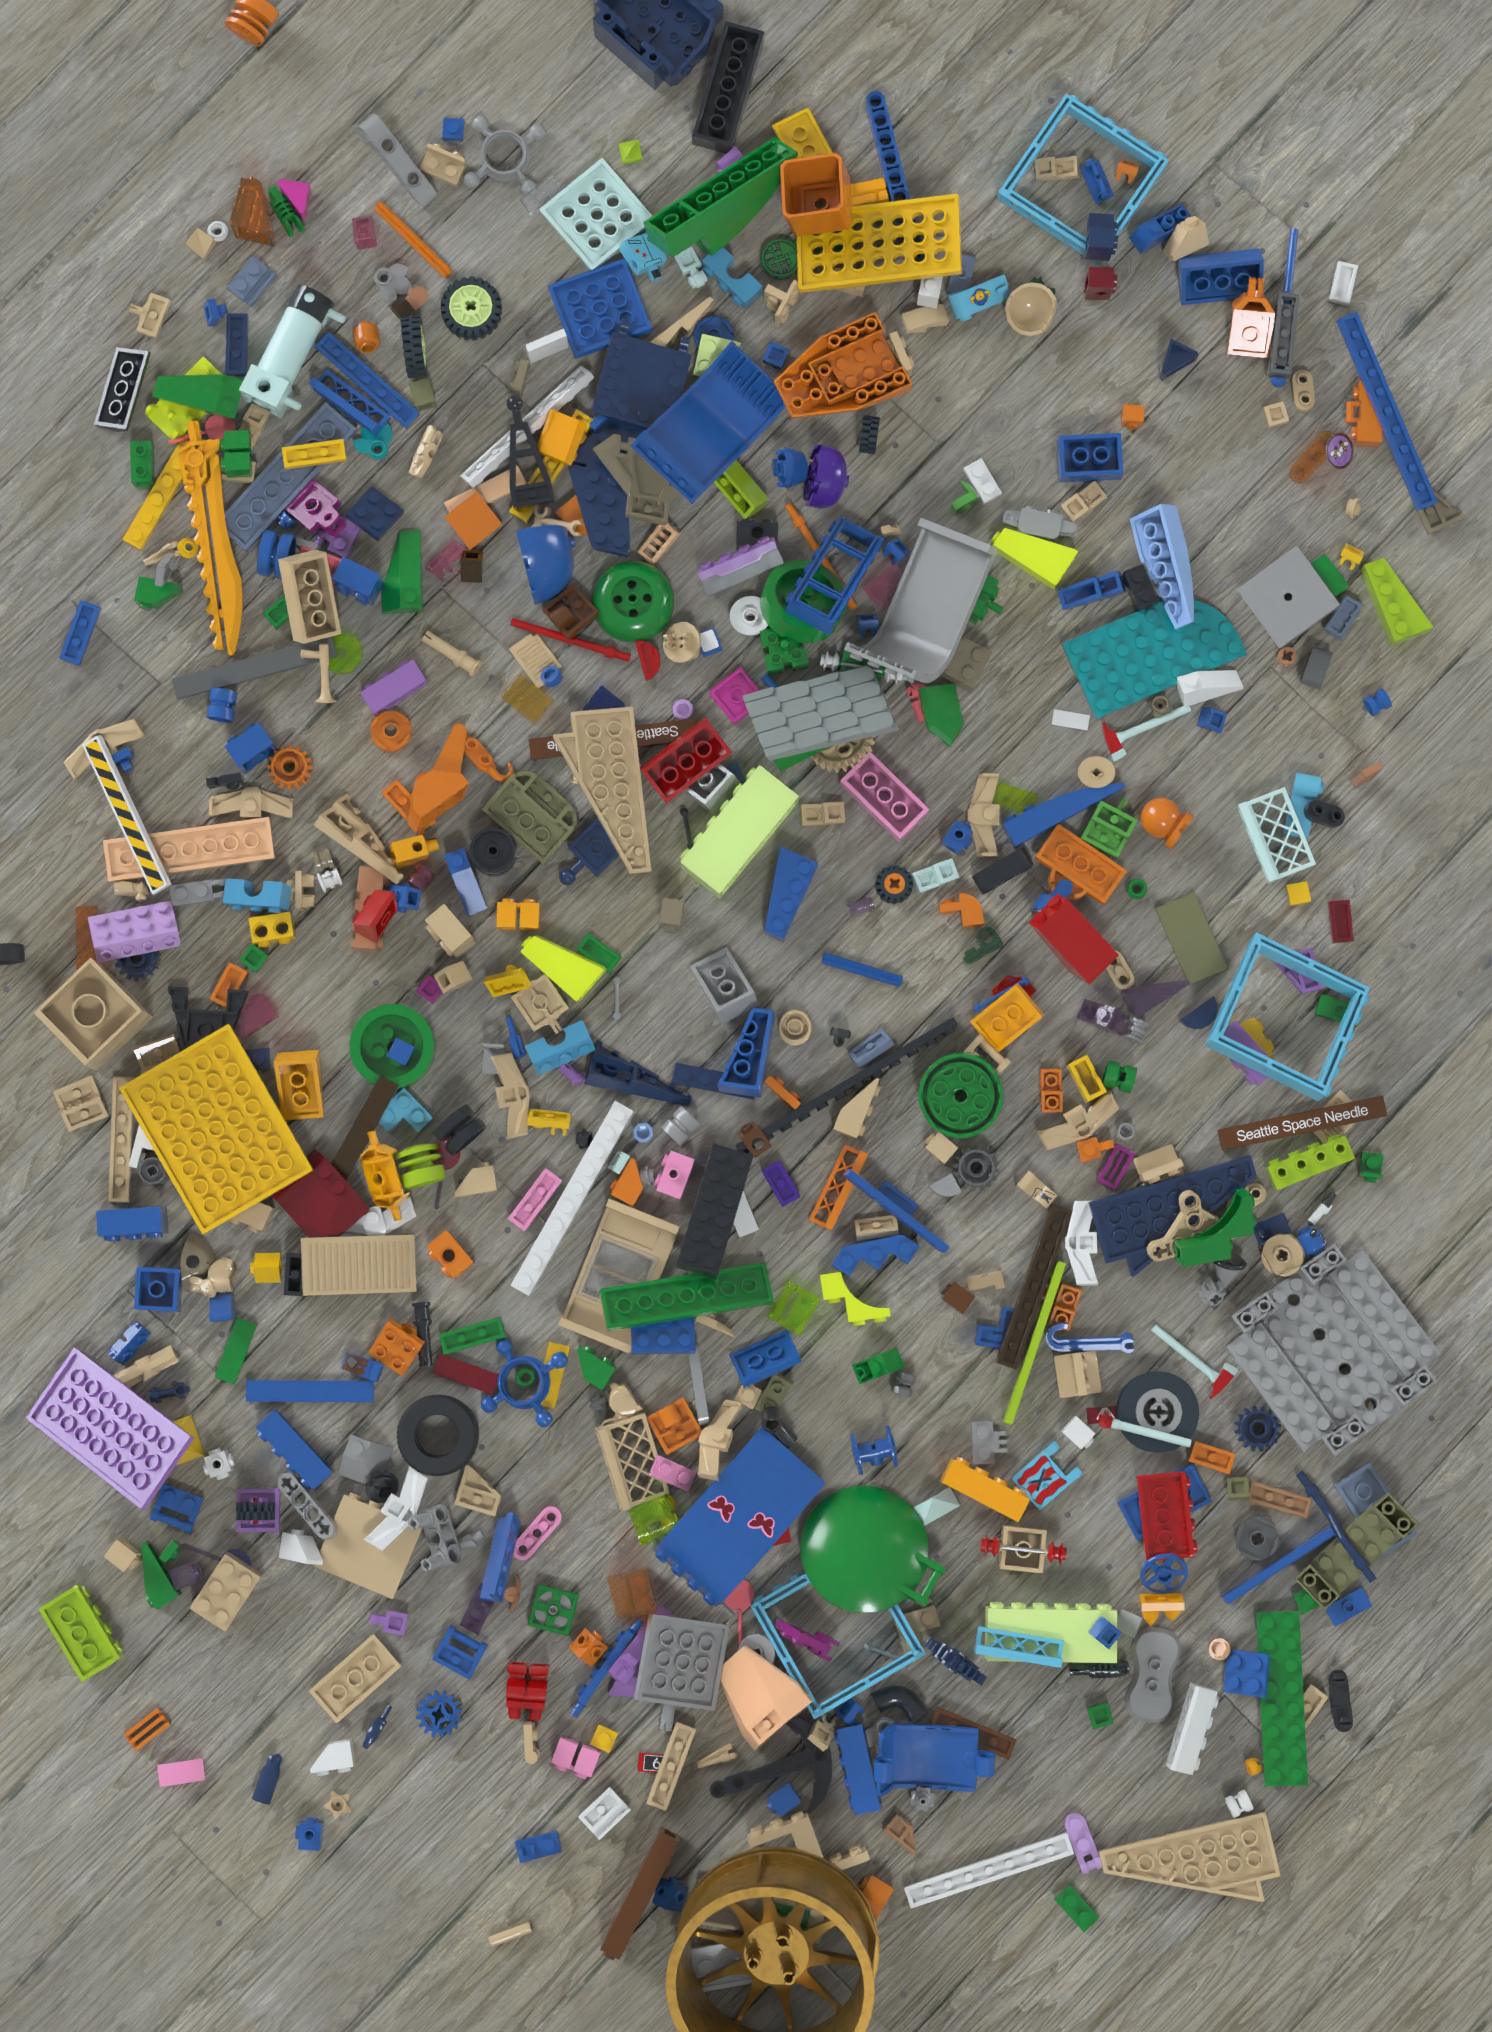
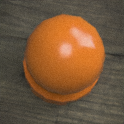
M1162 797L1154 798L1144 805L1140 820L1143 829L1149 835L1155 838H1165L1166 843L1164 845L1171 850L1182 834L1179 830L1184 832L1194 818V815L1188 811L1185 816L1184 814L1181 815L1179 807L1172 800Z

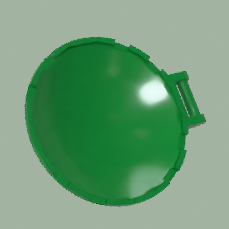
M853 1486L829 1495L812 1511L802 1532L801 1561L805 1574L813 1588L831 1604L850 1612H880L890 1609L906 1598L926 1607L933 1588L940 1576H943L946 1571L943 1566L928 1558L927 1534L915 1510L895 1493L879 1487ZM928 1568L933 1572L919 1595L915 1590Z

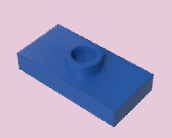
M1359 1587L1334 1601L1325 1611L1333 1625L1337 1626L1372 1607L1363 1588Z

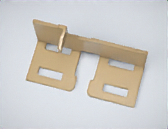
M1003 1270L987 1273V1276L981 1277L982 1275L967 1277L969 1291L986 1288L994 1285L995 1290L1005 1288L1002 1275Z

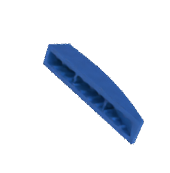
M1124 783L1108 784L1101 788H1085L1058 796L1036 807L1034 804H1031L1023 809V814L1019 816L1013 814L1004 819L1006 823L1003 824L1002 828L1013 848H1016L1121 791L1125 785Z

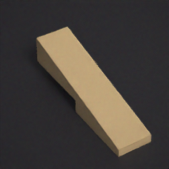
M708 297L650 343L669 348L681 333L689 337L696 325L714 306V299Z

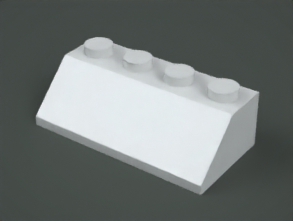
M1190 1682L1165 1764L1169 1769L1193 1775L1194 1770H1198L1200 1765L1198 1755L1200 1749L1204 1750L1207 1738L1204 1737L1206 1729L1211 1728L1213 1721L1211 1712L1213 1708L1216 1709L1219 1702L1216 1690Z

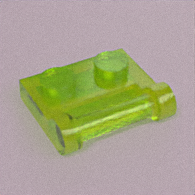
M787 1280L783 1294L773 1312H770L767 1317L801 1335L821 1298ZM793 1291L799 1293L786 1319L781 1318L780 1315Z
M667 1494L628 1510L641 1545H646L650 1540L669 1533L679 1522ZM667 1517L668 1524L649 1532L646 1531L645 1526Z

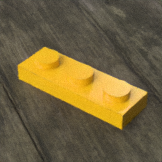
M344 439L282 447L285 470L347 461Z
M549 1342L544 1365L551 1361L552 1355L556 1352H563L568 1358L570 1347ZM565 1367L561 1369L554 1368L549 1371L551 1386L547 1397L541 1403L542 1406L555 1409Z

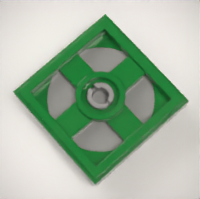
M538 1583L527 1626L569 1636L580 1594Z

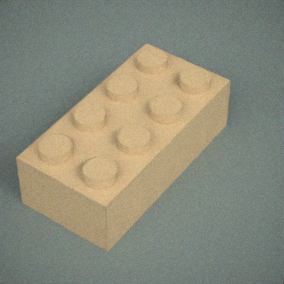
M313 550L278 559L293 641L305 644L341 634L327 553Z

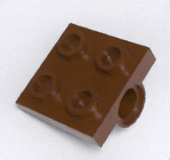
M574 583L542 609L543 613L568 641L596 619L599 614L596 607Z

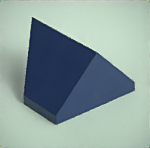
M1171 339L1165 352L1159 377L1160 380L1163 381L1195 362L1199 356L1198 352Z

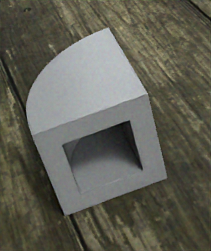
M952 1173L928 1186L933 1193L941 1197H953L962 1192Z

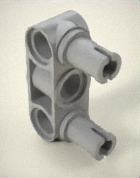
M443 1504L424 1508L419 1515L408 1520L411 1530L423 1527L426 1535V1541L432 1556L421 1561V1567L424 1571L437 1567L446 1568L461 1561L462 1555L449 1512Z

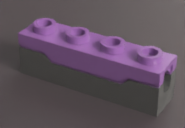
M765 536L759 539L758 543L750 546V544L744 545L738 549L739 552L732 555L731 553H726L720 556V560L716 562L708 561L700 565L701 568L698 569V575L707 595L710 596L784 564V557L775 537L769 538V536Z

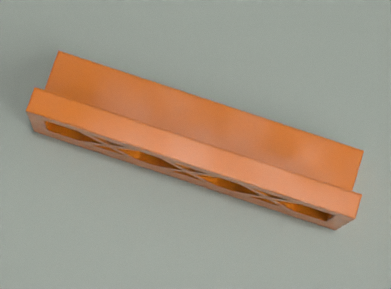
M846 1144L844 1145L809 1221L832 1231L853 1187V1184L848 1180L837 1185L834 1176L836 1172L844 1169L846 1171L850 1167H852L851 1170L859 1175L868 1156L867 1153L858 1151ZM847 1150L858 1155L855 1163L848 1166L845 1165L843 1159ZM842 1161L843 1167L838 1169ZM833 1180L834 1186L829 1188ZM843 1186L841 1192H839L838 1187ZM836 1188L838 1199L828 1204L825 1194L827 1191ZM824 1199L825 1205L820 1207ZM834 1205L832 1211H830L829 1206ZM823 1208H827L829 1213L826 1223L814 1218L817 1211Z

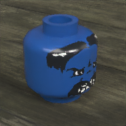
M1308 1225L1298 1231L1300 1235L1297 1239L1304 1248L1305 1256L1313 1258L1325 1251L1324 1247L1327 1245V1241L1318 1227L1310 1228Z

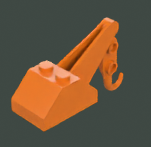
M463 724L453 726L434 768L428 773L422 772L415 779L416 782L412 787L413 791L410 797L408 825L415 833L464 799L469 782L461 774L463 754L469 758L478 770L487 773L496 781L506 782L514 774V767L511 763H508V774L501 775L496 770L493 757L476 738L467 736V729Z

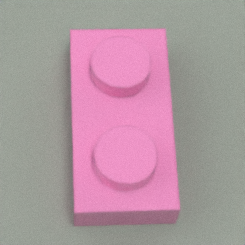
M657 1455L649 1475L688 1492L697 1472Z

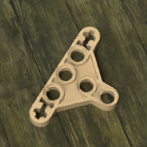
M1186 1190L1180 1194V1213L1163 1238L1148 1244L1147 1254L1154 1261L1158 1262L1175 1257V1250L1172 1249L1174 1240L1199 1234L1210 1228L1220 1219L1201 1207L1200 1198L1195 1192ZM1188 1196H1194V1202L1191 1205H1185V1199ZM1192 1215H1197V1222L1190 1225L1188 1223L1189 1218ZM1159 1247L1160 1250L1156 1255L1154 1252L1156 1251V1248Z

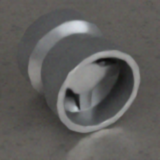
M897 1371L895 1376L896 1383L892 1386L891 1391L911 1397L913 1392L911 1388L916 1382L917 1377Z

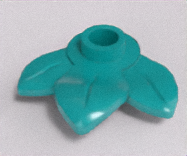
M387 423L376 437L362 427V438L353 440L355 449L361 454H369L374 460L384 459L388 455V445L393 439L390 425ZM377 447L382 448L380 453H375Z

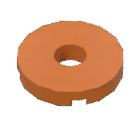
M393 710L384 711L377 715L370 728L373 742L378 748L386 752L402 750L408 745L412 736L410 721L404 714ZM387 727H396L397 733L394 736H387L385 733Z

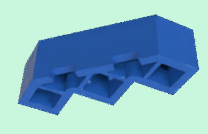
M904 1235L845 1246L841 1249L831 1266L849 1277L860 1260L876 1270L881 1268L889 1254H892L905 1264H909L920 1246Z

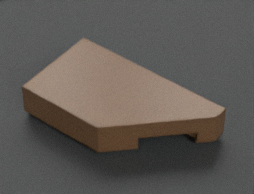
M895 1813L883 1831L915 1855L913 1826Z

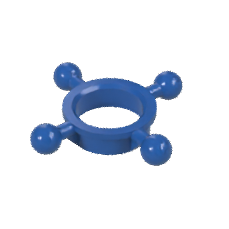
M508 1338L499 1339L496 1343V1350L500 1354L505 1355L508 1363L504 1365L498 1377L500 1393L494 1397L487 1396L481 1401L482 1410L486 1413H492L497 1409L498 1404L505 1400L508 1404L518 1409L534 1408L537 1414V1424L540 1427L550 1426L553 1421L552 1414L544 1410L541 1403L545 1400L550 1390L551 1378L549 1371L554 1368H564L568 1363L566 1354L556 1352L552 1355L551 1361L544 1365L540 1360L530 1356L515 1358L512 1352L513 1344ZM530 1364L539 1374V1388L532 1398L518 1401L510 1395L507 1389V1378L510 1371L517 1365Z

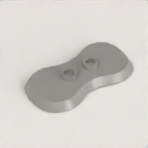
M1148 1627L1137 1632L1131 1644L1134 1676L1125 1695V1706L1133 1718L1142 1722L1158 1723L1169 1718L1175 1706L1172 1674L1181 1655V1645L1178 1637L1173 1632L1164 1628Z

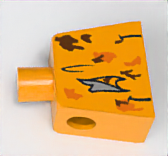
M419 835L392 842L389 854L395 862L393 866L397 870L427 860L429 852L439 850L436 838L425 841L424 836ZM413 848H418L420 851L416 852Z

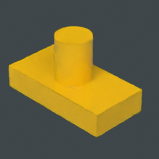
M508 965L504 972L486 976L484 979V984L492 997L529 989L531 985L522 968L517 969L514 965Z

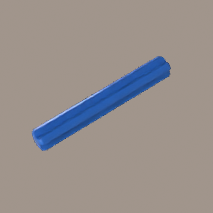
M824 953L822 963L897 987H900L903 977L895 973L830 953Z

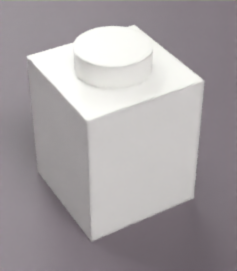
M1074 1416L1060 1431L1079 1449L1083 1447L1087 1449L1095 1440L1093 1438L1095 1433L1077 1416Z

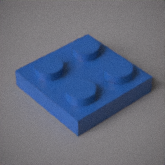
M1230 1649V1654L1226 1658L1223 1692L1266 1698L1271 1654Z

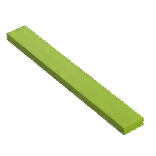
M1058 1261L1055 1264L1003 1419L1004 1423L1013 1424L1066 1263Z

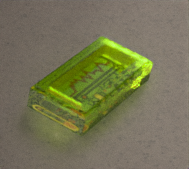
M998 782L992 803L1023 812V809L1029 805H1035L1038 794Z

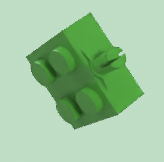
M1121 797L1116 808L1100 801L1081 837L1089 845L1116 859L1119 857L1138 821L1123 812L1129 802L1127 799L1124 801L1125 798Z

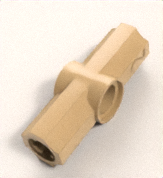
M170 1345L153 1355L150 1354L135 1361L134 1365L114 1374V1377L130 1388L141 1381L145 1382L159 1375L160 1371L180 1362L175 1349Z

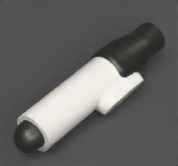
M1331 1191L1323 1199L1319 1207L1308 1219L1309 1226L1315 1225L1323 1214L1326 1215L1333 1206L1332 1203L1337 1196L1334 1192Z

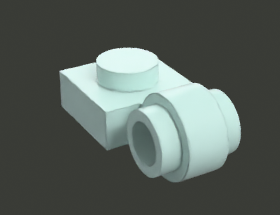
M692 247L674 256V260L683 276L690 273L687 279L692 289L695 287L698 289L705 285L707 277L703 270L698 271L702 264Z

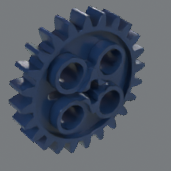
M930 1637L924 1644L927 1649L933 1652L932 1656L942 1662L943 1666L957 1675L958 1673L968 1681L972 1679L981 1686L986 1680L987 1676L978 1670L979 1667L967 1659L968 1657L959 1650L952 1649L942 1641L938 1643Z

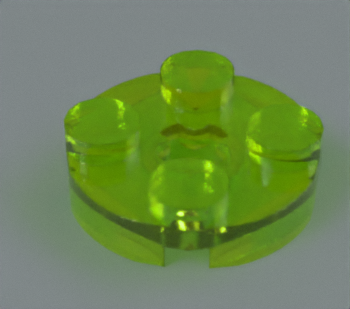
M341 632V634L332 637L337 654L339 653L338 649L341 648L343 651L347 650L346 657L343 659L341 657L329 659L328 665L329 670L336 675L353 672L362 663L363 650L359 641L354 636Z

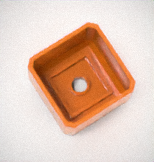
M837 153L785 160L781 164L782 210L793 234L799 237L848 230L851 227L853 220L850 175L841 156ZM820 201L827 202L824 208H816Z

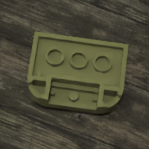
M520 771L512 774L482 809L543 865L551 859L569 836L576 831L580 819L576 808L540 775L531 771Z

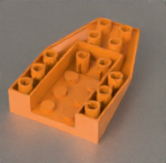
M876 312L821 336L774 380V384L792 418L858 411L910 392L912 382L904 366L899 367L883 336L885 329Z

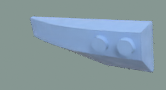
M1159 504L1130 518V523L1139 558L1146 565L1149 571L1147 574L1150 580L1154 581L1157 587L1156 592L1159 597H1162L1165 603L1164 608L1175 629H1179L1194 622V598L1190 561L1176 505Z

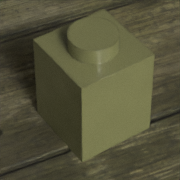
M419 377L412 380V383H408L417 411L420 412L437 407L429 378Z

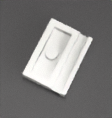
M609 1786L578 1818L600 1840L631 1809Z

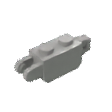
M1026 506L1021 511L1005 510L1002 523L1017 529V532L1053 543L1057 541L1058 536L1073 537L1077 530L1076 524L1062 520L1063 515H1058V512L1053 510L1042 512L1032 506Z

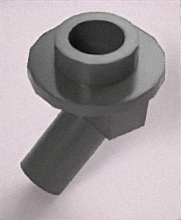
M599 1393L590 1399L591 1404L589 1407L599 1411L597 1423L602 1424L606 1420L607 1395L602 1396Z

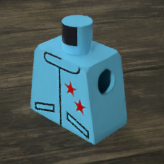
M647 233L623 241L619 250L635 275L647 273L651 282L660 280L662 275L659 268L667 261L666 253L649 241Z

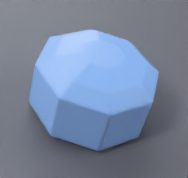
M647 1122L638 1123L633 1129L634 1138L640 1143L649 1142L653 1137V1128Z

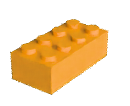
M959 1457L956 1460H950L940 1482L1019 1522L1030 1501L1026 1497L1027 1493L1015 1486L1011 1490L1007 1487V1482L998 1477H995L994 1480L988 1478V1472L978 1467L975 1470L969 1468L970 1463Z

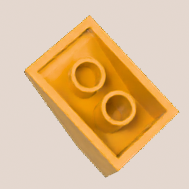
M319 1050L277 1053L274 1060L280 1109L284 1119L323 1118L324 1101Z

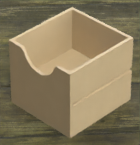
M92 958L82 965L34 1012L85 1066L95 1071H98L153 1018L102 964Z

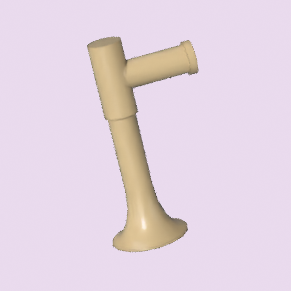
M319 644V651L301 650V659H320L321 694L315 702H336L337 700L333 699L329 688L328 644Z

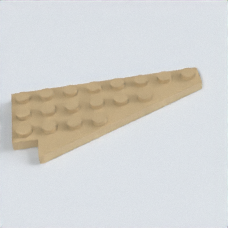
M1265 1811L1098 1851L1103 1873L1259 1902L1265 1901L1260 1881L1281 1876Z

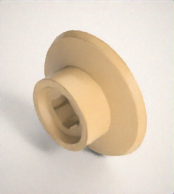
M1089 757L1079 765L1078 777L1088 787L1101 788L1112 782L1115 777V767L1111 761L1104 757Z

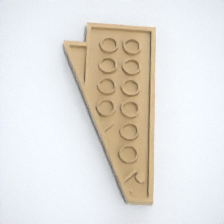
M633 707L571 712L572 733L554 734L553 739L629 874L650 873L651 862Z

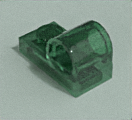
M990 927L982 928L976 936L979 949L976 950L973 947L966 951L962 961L965 967L1001 948L1004 944L996 931ZM983 933H988L992 936L990 943H984L981 940Z

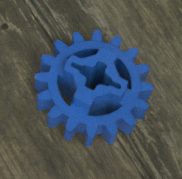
M438 1690L434 1691V1696L427 1693L426 1697L428 1700L421 1699L420 1703L423 1706L416 1708L417 1711L421 1712L416 1716V1719H421L422 1721L418 1726L426 1727L425 1734L429 1730L432 1731V1737L439 1733L440 1737L443 1738L445 1731L451 1735V1727L457 1729L459 1726L455 1722L462 1720L458 1713H461L463 1710L457 1708L460 1701L454 1702L452 1700L454 1694L447 1697L445 1690L442 1695H439ZM438 1700L437 1705L434 1707L427 1706L431 1701ZM446 1702L451 1705L453 1712L448 1710ZM441 1706V1713L445 1714V1716H442L437 1722V1715L434 1712ZM425 1715L430 1717L432 1726L427 1722ZM451 1721L448 1726L440 1728L442 1722Z

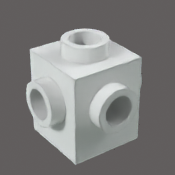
M220 1448L209 1451V1456L205 1457V1462L202 1463L205 1474H209L210 1478L216 1477L217 1480L229 1477L228 1472L234 1471L233 1466L235 1465L232 1454H229L228 1450L221 1452ZM216 1460L220 1461L221 1466L218 1469L215 1468L214 1462Z

